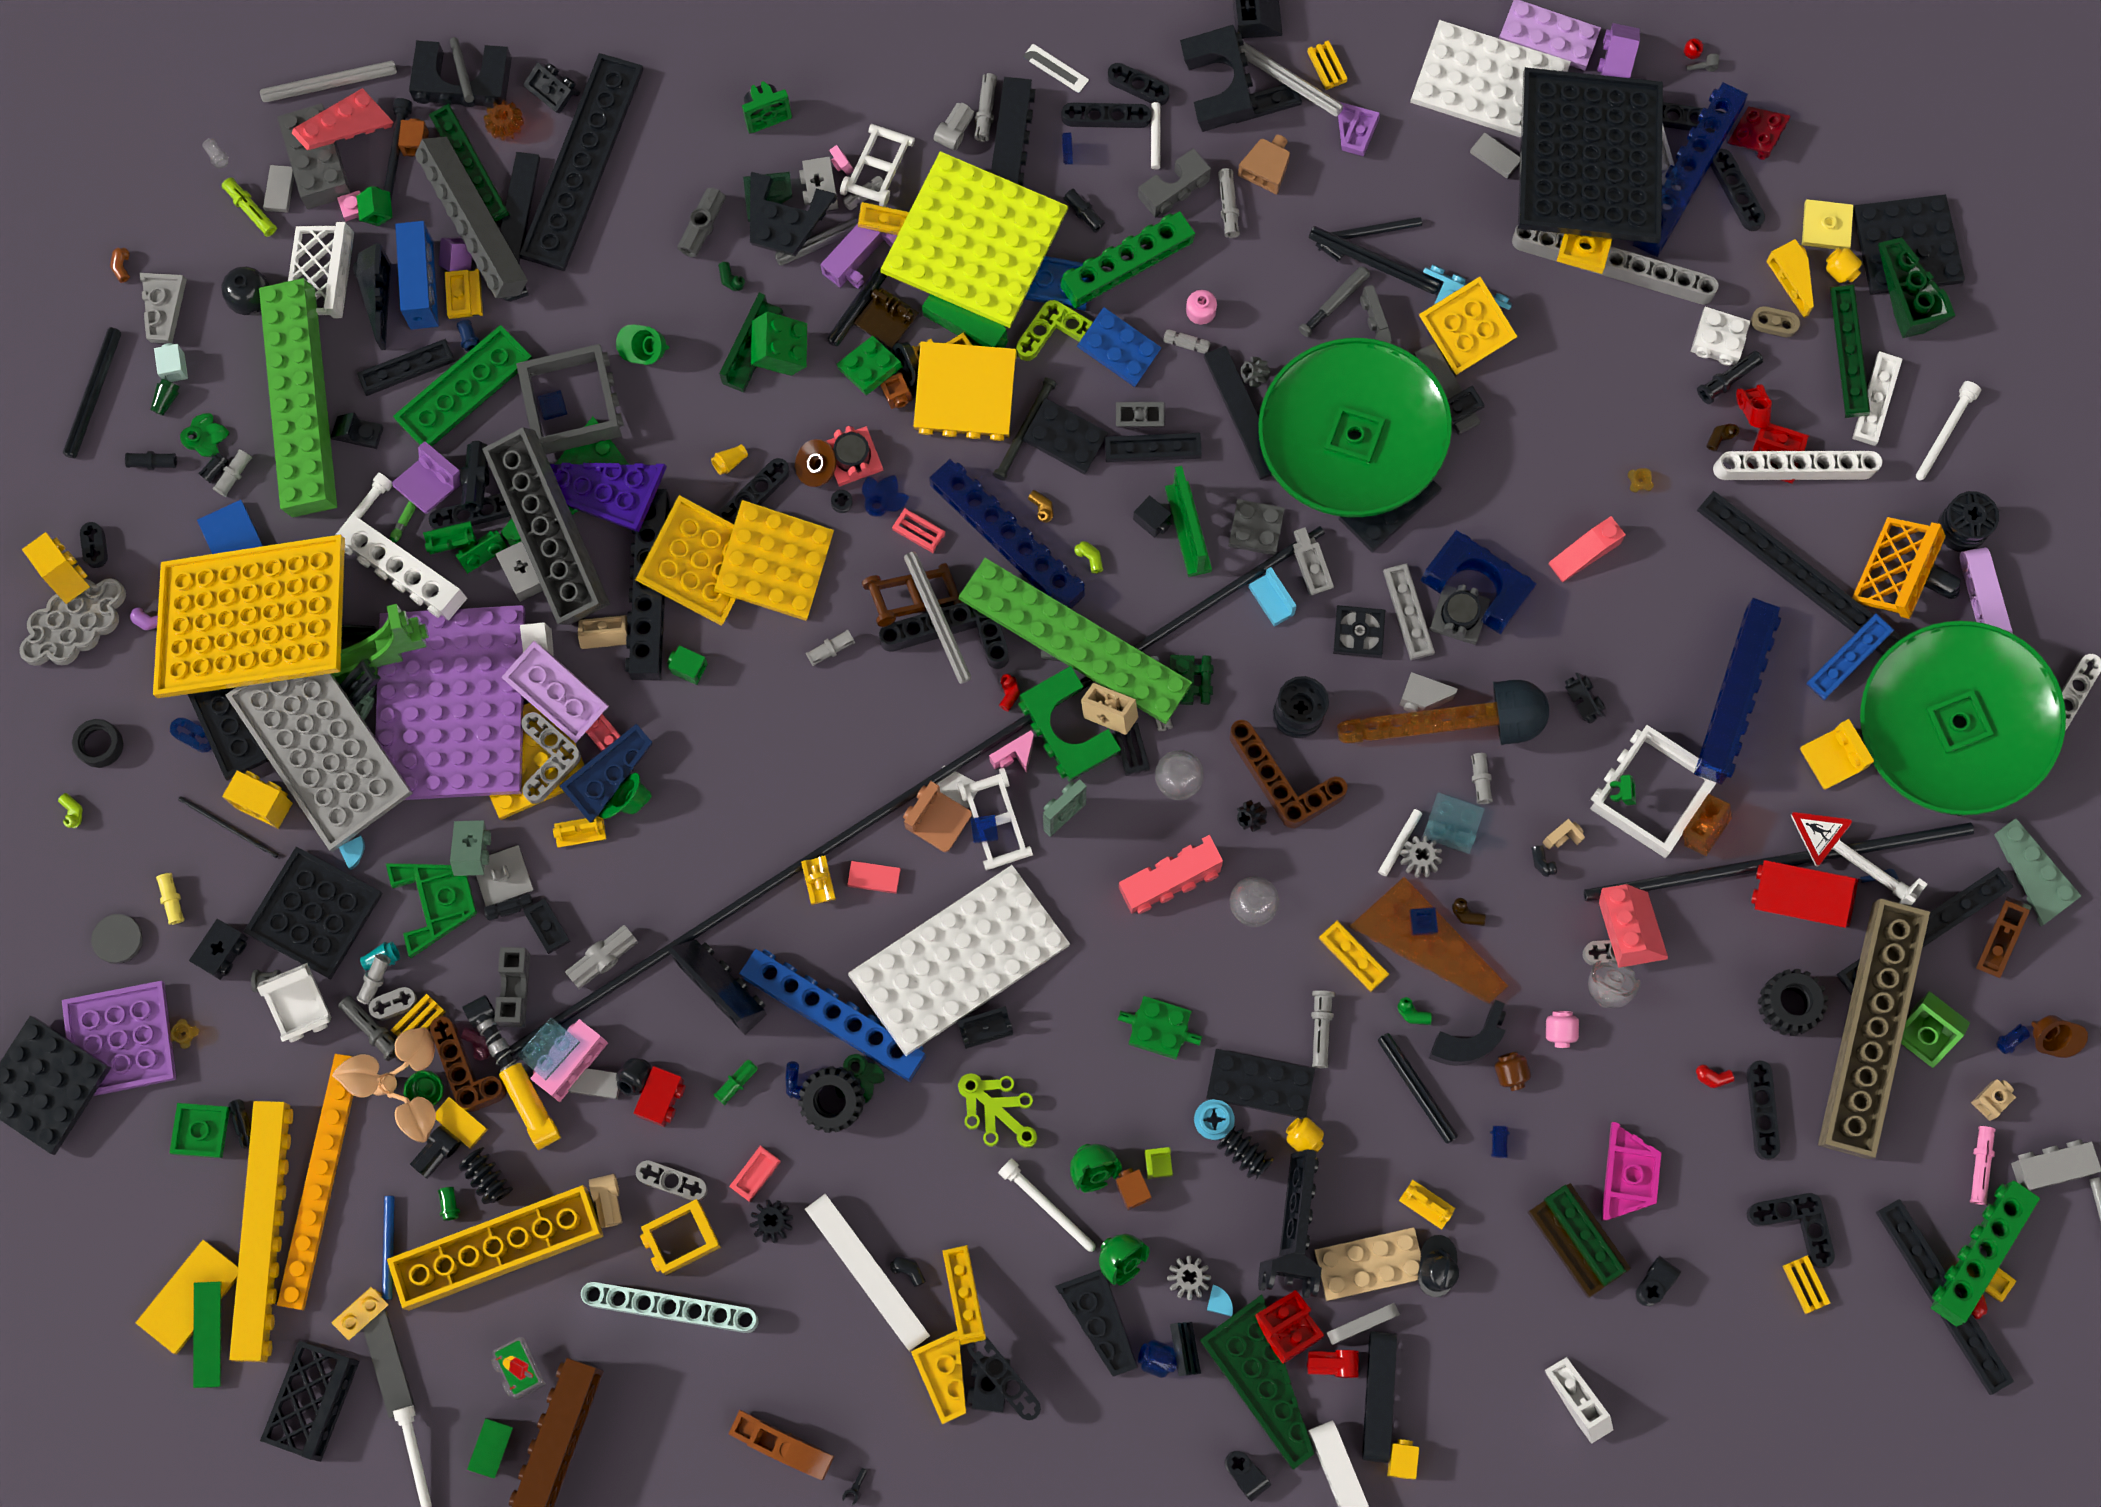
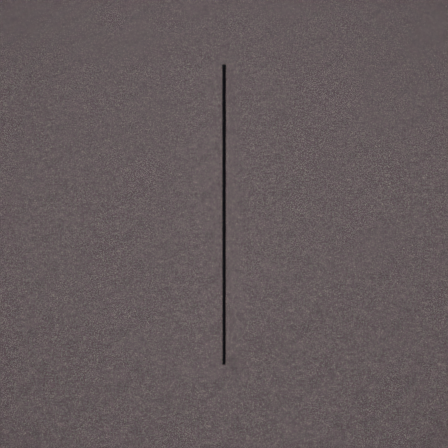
M1319 526L1309 532L1308 536L1309 539L1314 537L1316 540L1323 536L1325 532ZM1297 541L1133 645V647L1141 652L1265 573L1266 569L1273 568L1295 554L1293 544H1296ZM1086 676L1080 679L1083 689L1095 682ZM1029 714L1024 715L513 1043L508 1048V1050H511V1055L517 1054L669 956L668 949L672 946L694 940L803 870L801 861L825 856L915 798L924 785L928 786L930 781L937 784L1032 723Z

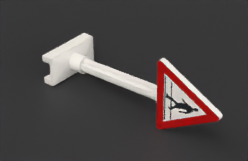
M1798 812L1791 814L1815 866H1820L1829 852L1835 850L1892 890V893L1901 899L1899 904L1912 906L1927 886V883L1920 878L1911 887L1902 881L1898 882L1841 842L1840 838L1852 824L1851 819Z

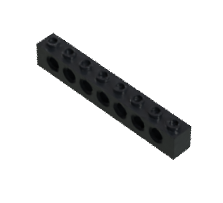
M657 489L647 512V514L650 512L656 513L655 517L644 519L639 532L632 530V533L636 534L635 543H631V556L634 557V565H630V580H633V588H629L628 595L629 603H632V611H628L627 615L628 626H631V634H627L626 647L630 649V656L625 659V671L629 672L632 680H661L665 596L649 587H641L642 583L635 579L669 515L667 509H669L670 497L667 489ZM648 535L655 536L651 542L644 541V538ZM643 604H652L649 610H640ZM648 626L651 628L647 634L639 633L642 627ZM647 649L650 651L646 657H638L641 650Z

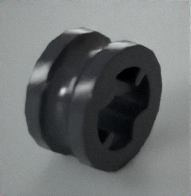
M837 490L832 494L831 506L833 510L838 513H845L851 509L852 496L848 491ZM843 496L844 500L846 498L848 499V501L845 502V506H840V503H835L838 501V497Z

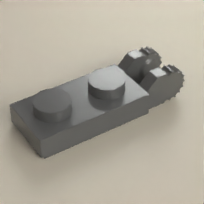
M1372 285L1366 286L1360 297V302L1363 310L1368 312L1369 328L1371 331H1375L1376 340L1392 344L1388 324L1375 288Z

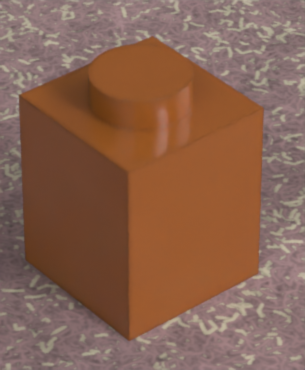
M419 119L401 120L398 146L403 156L416 157L415 153L421 140L429 137L428 128L425 122Z
M1130 1168L1118 1174L1120 1178L1116 1179L1115 1183L1127 1210L1151 1201L1152 1197L1139 1169L1133 1171Z

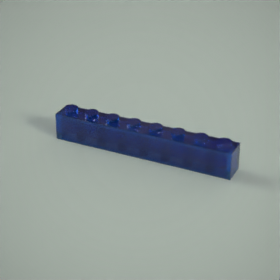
M1752 598L1747 605L1694 775L1721 785L1727 777H1732L1736 764L1733 763L1734 756L1738 757L1743 744L1739 740L1741 735H1745L1749 722L1746 721L1747 714L1752 713L1756 703L1752 698L1754 693H1758L1762 684L1759 676L1761 672L1765 671L1769 659L1765 658L1766 653L1771 651L1775 642L1772 634L1773 631H1777L1781 622V617H1778L1780 607L1756 598Z

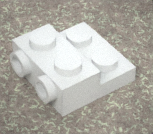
M1705 307L1690 352L1696 353L1701 358L1718 360L1723 365H1735L1741 357L1750 320Z

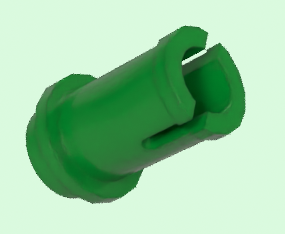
M445 1187L438 1190L442 1209L440 1216L443 1217V1221L459 1218L458 1213H460V1209L456 1205L454 1187Z

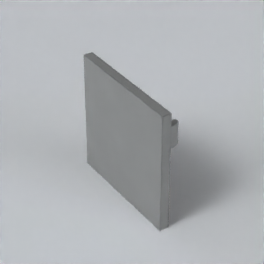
M519 845L489 855V865H485L484 875H476L486 906L496 905L499 902L534 891Z

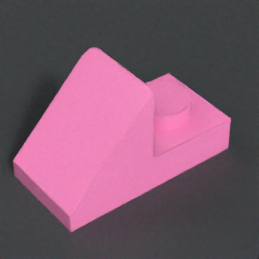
M1030 730L989 755L994 769L999 767L1006 768L1014 762L1013 759L1016 757L1025 772H1027L1034 744L1033 732Z

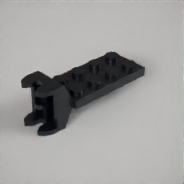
M1306 1149L1291 1154L1279 1256L1260 1262L1259 1290H1272L1275 1277L1282 1276L1285 1277L1286 1286H1292L1293 1278L1303 1280V1297H1316L1318 1294L1322 1268L1304 1255L1305 1250H1308L1310 1244V1236L1307 1235L1308 1225L1311 1224L1313 1218V1211L1310 1209L1311 1199L1314 1198L1316 1192V1185L1313 1183L1314 1173L1317 1172L1319 1160L1316 1158L1317 1151Z

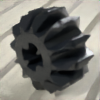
M766 1200L767 1208L765 1209L761 1204H758L756 1207L760 1214L751 1213V1217L758 1221L750 1223L751 1228H758L754 1233L755 1237H759L764 1233L762 1241L767 1243L771 1236L774 1244L778 1243V1234L783 1239H786L787 1235L783 1230L792 1231L793 1229L791 1225L786 1224V1222L794 1220L793 1215H785L790 1208L784 1206L780 1209L781 1201L779 1200L775 1202L774 1207H772L770 1200ZM769 1216L772 1218L778 1217V1220H775L777 1222L775 1227L771 1225L766 1227V1223H768L766 1219Z

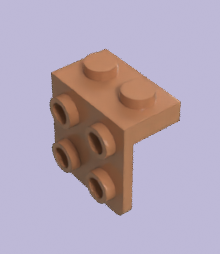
M930 781L928 786L924 785L917 795L919 800L915 806H909L903 816L905 819V829L942 852H948L970 820L972 813L969 809L941 793L939 785Z

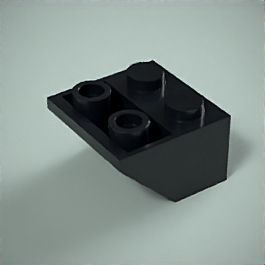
M1233 0L1236 32H1241L1243 39L1282 36L1279 0Z

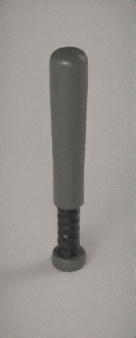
M1363 266L1359 267L1319 308L1318 313L1306 324L1299 326L1301 334L1305 337L1311 336L1312 330L1319 322L1328 317L1370 277L1369 270Z

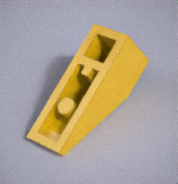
M1794 239L1771 251L1766 262L1805 318L1814 307L1809 260L1805 248Z

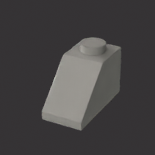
M1411 672L1399 705L1404 707L1405 711L1413 714L1418 712L1425 713L1452 701L1458 689Z

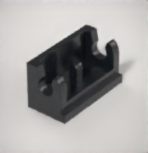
M1006 1006L957 1021L965 1049L1014 1035Z

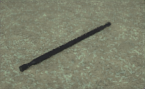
M182 796L179 797L178 800L187 804L190 808L264 852H268L274 858L278 857V853L269 850L266 846L192 802H188Z

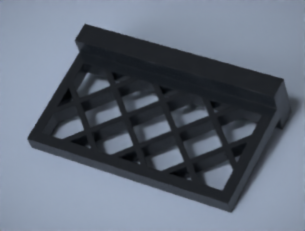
M299 1341L260 1441L295 1453L301 1457L321 1462L360 1361ZM306 1348L312 1351L315 1360L303 1366L301 1356ZM330 1357L338 1359L334 1370L326 1374L322 1362ZM317 1365L321 1377L310 1382L306 1370ZM301 1373L305 1386L294 1391L291 1385L292 1379ZM324 1382L326 1387L325 1394L316 1399L312 1387ZM307 1390L312 1402L300 1408L296 1395ZM291 1399L295 1411L284 1416L281 1410L283 1402ZM314 1407L316 1412L315 1420L306 1424L302 1412ZM297 1415L302 1427L290 1433L286 1421ZM281 1424L286 1436L277 1441L270 1439L273 1428ZM304 1432L307 1439L303 1450L296 1448L293 1437Z

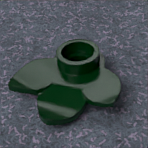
M852 1054L844 1060L843 1068L847 1072L852 1071L854 1073L853 1076L856 1079H860L861 1088L864 1087L865 1090L863 1094L864 1098H866L865 1103H868L873 1096V1084L885 1081L882 1069L877 1064L868 1063L860 1054ZM859 1063L860 1069L858 1071L851 1070L852 1064ZM835 1086L838 1097H845L843 1091Z

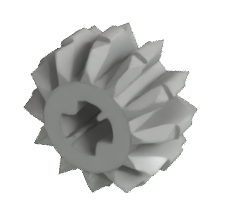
M1414 836L1412 839L1413 843L1406 841L1404 844L1406 849L1400 851V855L1405 857L1400 863L1401 865L1409 864L1406 869L1407 873L1415 870L1414 876L1418 878L1422 871L1423 875L1427 878L1430 875V871L1436 873L1438 870L1437 865L1442 863V858L1438 857L1442 850L1440 848L1434 849L1437 843L1436 840L1429 844L1427 843V836L1423 837L1422 842H1420L1417 836ZM1422 853L1426 855V857L1424 859L1422 858L1421 860H1418L1416 858L1417 855H1421Z
M1191 1256L1186 1257V1265L1178 1258L1176 1262L1180 1269L1172 1265L1169 1268L1171 1272L1177 1275L1167 1276L1168 1281H1176L1175 1284L1170 1286V1290L1174 1291L1179 1287L1180 1291L1177 1297L1181 1298L1185 1291L1187 1292L1188 1301L1192 1300L1193 1291L1198 1298L1202 1297L1199 1287L1205 1291L1209 1289V1286L1202 1281L1211 1280L1210 1275H1202L1209 1267L1205 1265L1199 1269L1198 1266L1201 1263V1259L1197 1258L1193 1265L1191 1264ZM1185 1272H1188L1189 1275L1194 1273L1196 1276L1193 1279L1194 1284H1191L1189 1281L1184 1283Z

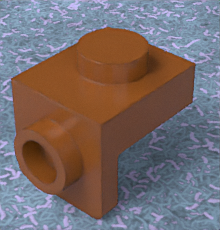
M901 372L889 377L881 384L891 409L902 408L909 401L913 400Z

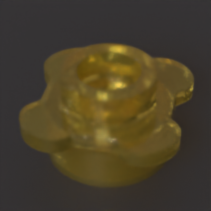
M1640 468L1636 471H1629L1628 478L1631 481L1630 490L1637 493L1639 490L1651 491L1654 484L1651 482L1652 476L1649 469Z
M180 1019L170 1032L171 1041H176L180 1044L181 1048L187 1049L190 1047L192 1039L198 1036L199 1029L188 1025L185 1019Z

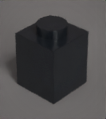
M1149 495L1134 511L1133 520L1155 538L1159 533L1164 534L1171 526V513Z

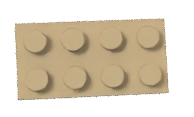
M1415 1228L1314 1250L1317 1265L1322 1268L1321 1282L1326 1301L1418 1281L1421 1252Z

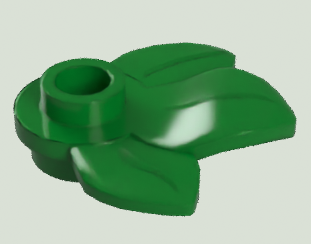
M204 413L196 416L192 420L190 427L185 428L181 432L180 441L184 447L196 450L201 456L211 457L212 454L219 453L216 444L227 438L229 431L224 426L213 423V414ZM196 435L197 437L195 439H190L188 436Z

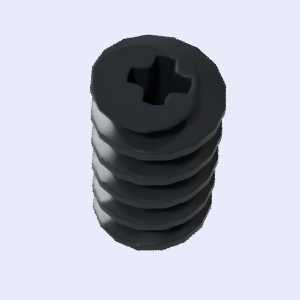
M1234 1127L1220 1141L1217 1148L1220 1150L1227 1147L1224 1155L1228 1157L1234 1154L1232 1163L1236 1164L1241 1161L1239 1170L1243 1171L1249 1168L1247 1177L1251 1178L1256 1175L1257 1179L1272 1164L1274 1157L1265 1160L1264 1157L1267 1151L1263 1150L1258 1153L1259 1143L1250 1145L1252 1136L1242 1138L1244 1129L1235 1131Z
M484 1147L466 1156L460 1163L459 1169L466 1171L465 1178L467 1180L472 1179L470 1185L473 1188H477L476 1194L478 1196H483L481 1200L483 1204L495 1203L507 1196L513 1188H503L508 1180L506 1178L502 1180L497 1179L502 1172L501 1170L492 1172L496 1163H486L490 1158V1154L481 1156V1152L484 1150Z

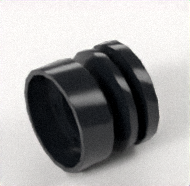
M1967 491L1959 494L1944 509L1937 521V524H1941L1946 535L1943 543L1948 548L1957 552L1977 549L1996 529L1999 522V511L1995 502L1983 493Z
M1307 676L1294 677L1286 681L1280 688L1273 709V719L1278 729L1285 735L1293 738H1306L1314 734L1321 727L1329 706L1326 689L1316 679ZM1297 708L1301 709L1302 714H1298Z

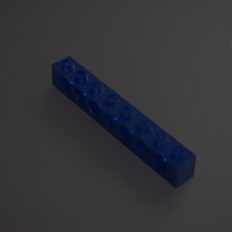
M1722 82L1719 89L1715 88L1708 100L1711 102L1708 109L1705 107L1702 109L1698 117L1700 123L1697 128H1691L1687 136L1688 144L1686 147L1681 146L1676 155V159H1678L1676 165H1670L1666 172L1665 178L1667 180L1664 186L1662 185V205H1670L1671 209L1665 210L1661 207L1660 242L1633 241V246L1656 257L1660 255L1742 111L1748 93ZM1723 109L1726 113H1718L1716 110ZM1712 128L1715 130V132L1710 133L1707 132L1705 129ZM1695 147H1701V148H1703L1705 151H1703V152H1698V151H1696L1694 148H1695ZM1690 166L1694 170L1686 171L1683 167ZM1678 185L1681 186L1683 189L1674 190L1672 186Z
M949 459L929 477L930 486L1035 588L1070 609L1085 596V584L1076 575L1073 577L1067 571V566L1060 559L1055 560L1050 555L1051 552L1043 543L1038 544L1033 539L1034 535L1027 527L1022 528L1016 523V517L1008 510L1005 512L1000 507V502L992 494L988 496L977 479L974 478L972 480L966 475L967 471L960 463L957 462L955 464ZM957 483L964 485V488L961 490H955L952 487ZM977 499L981 501V504L978 506H971L969 502L971 500ZM993 515L996 516L998 520L995 522H988L986 521V518L988 516ZM1008 531L1015 534L1010 539L1004 538L1002 535ZM1022 548H1029L1032 552L1028 555H1023L1019 551ZM1039 564H1046L1049 567L1046 571L1036 569ZM1057 580H1062L1066 584L1058 588L1053 583Z

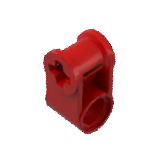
M1758 384L1756 388L1747 390L1737 389L1736 398L1738 406L1745 414L1749 424L1756 428L1768 426L1771 419L1772 401L1769 399L1764 386Z

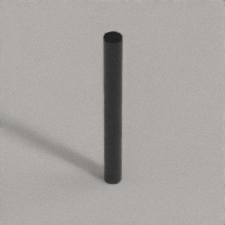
M1417 217L1330 233L1343 239H1351L1422 226V219Z

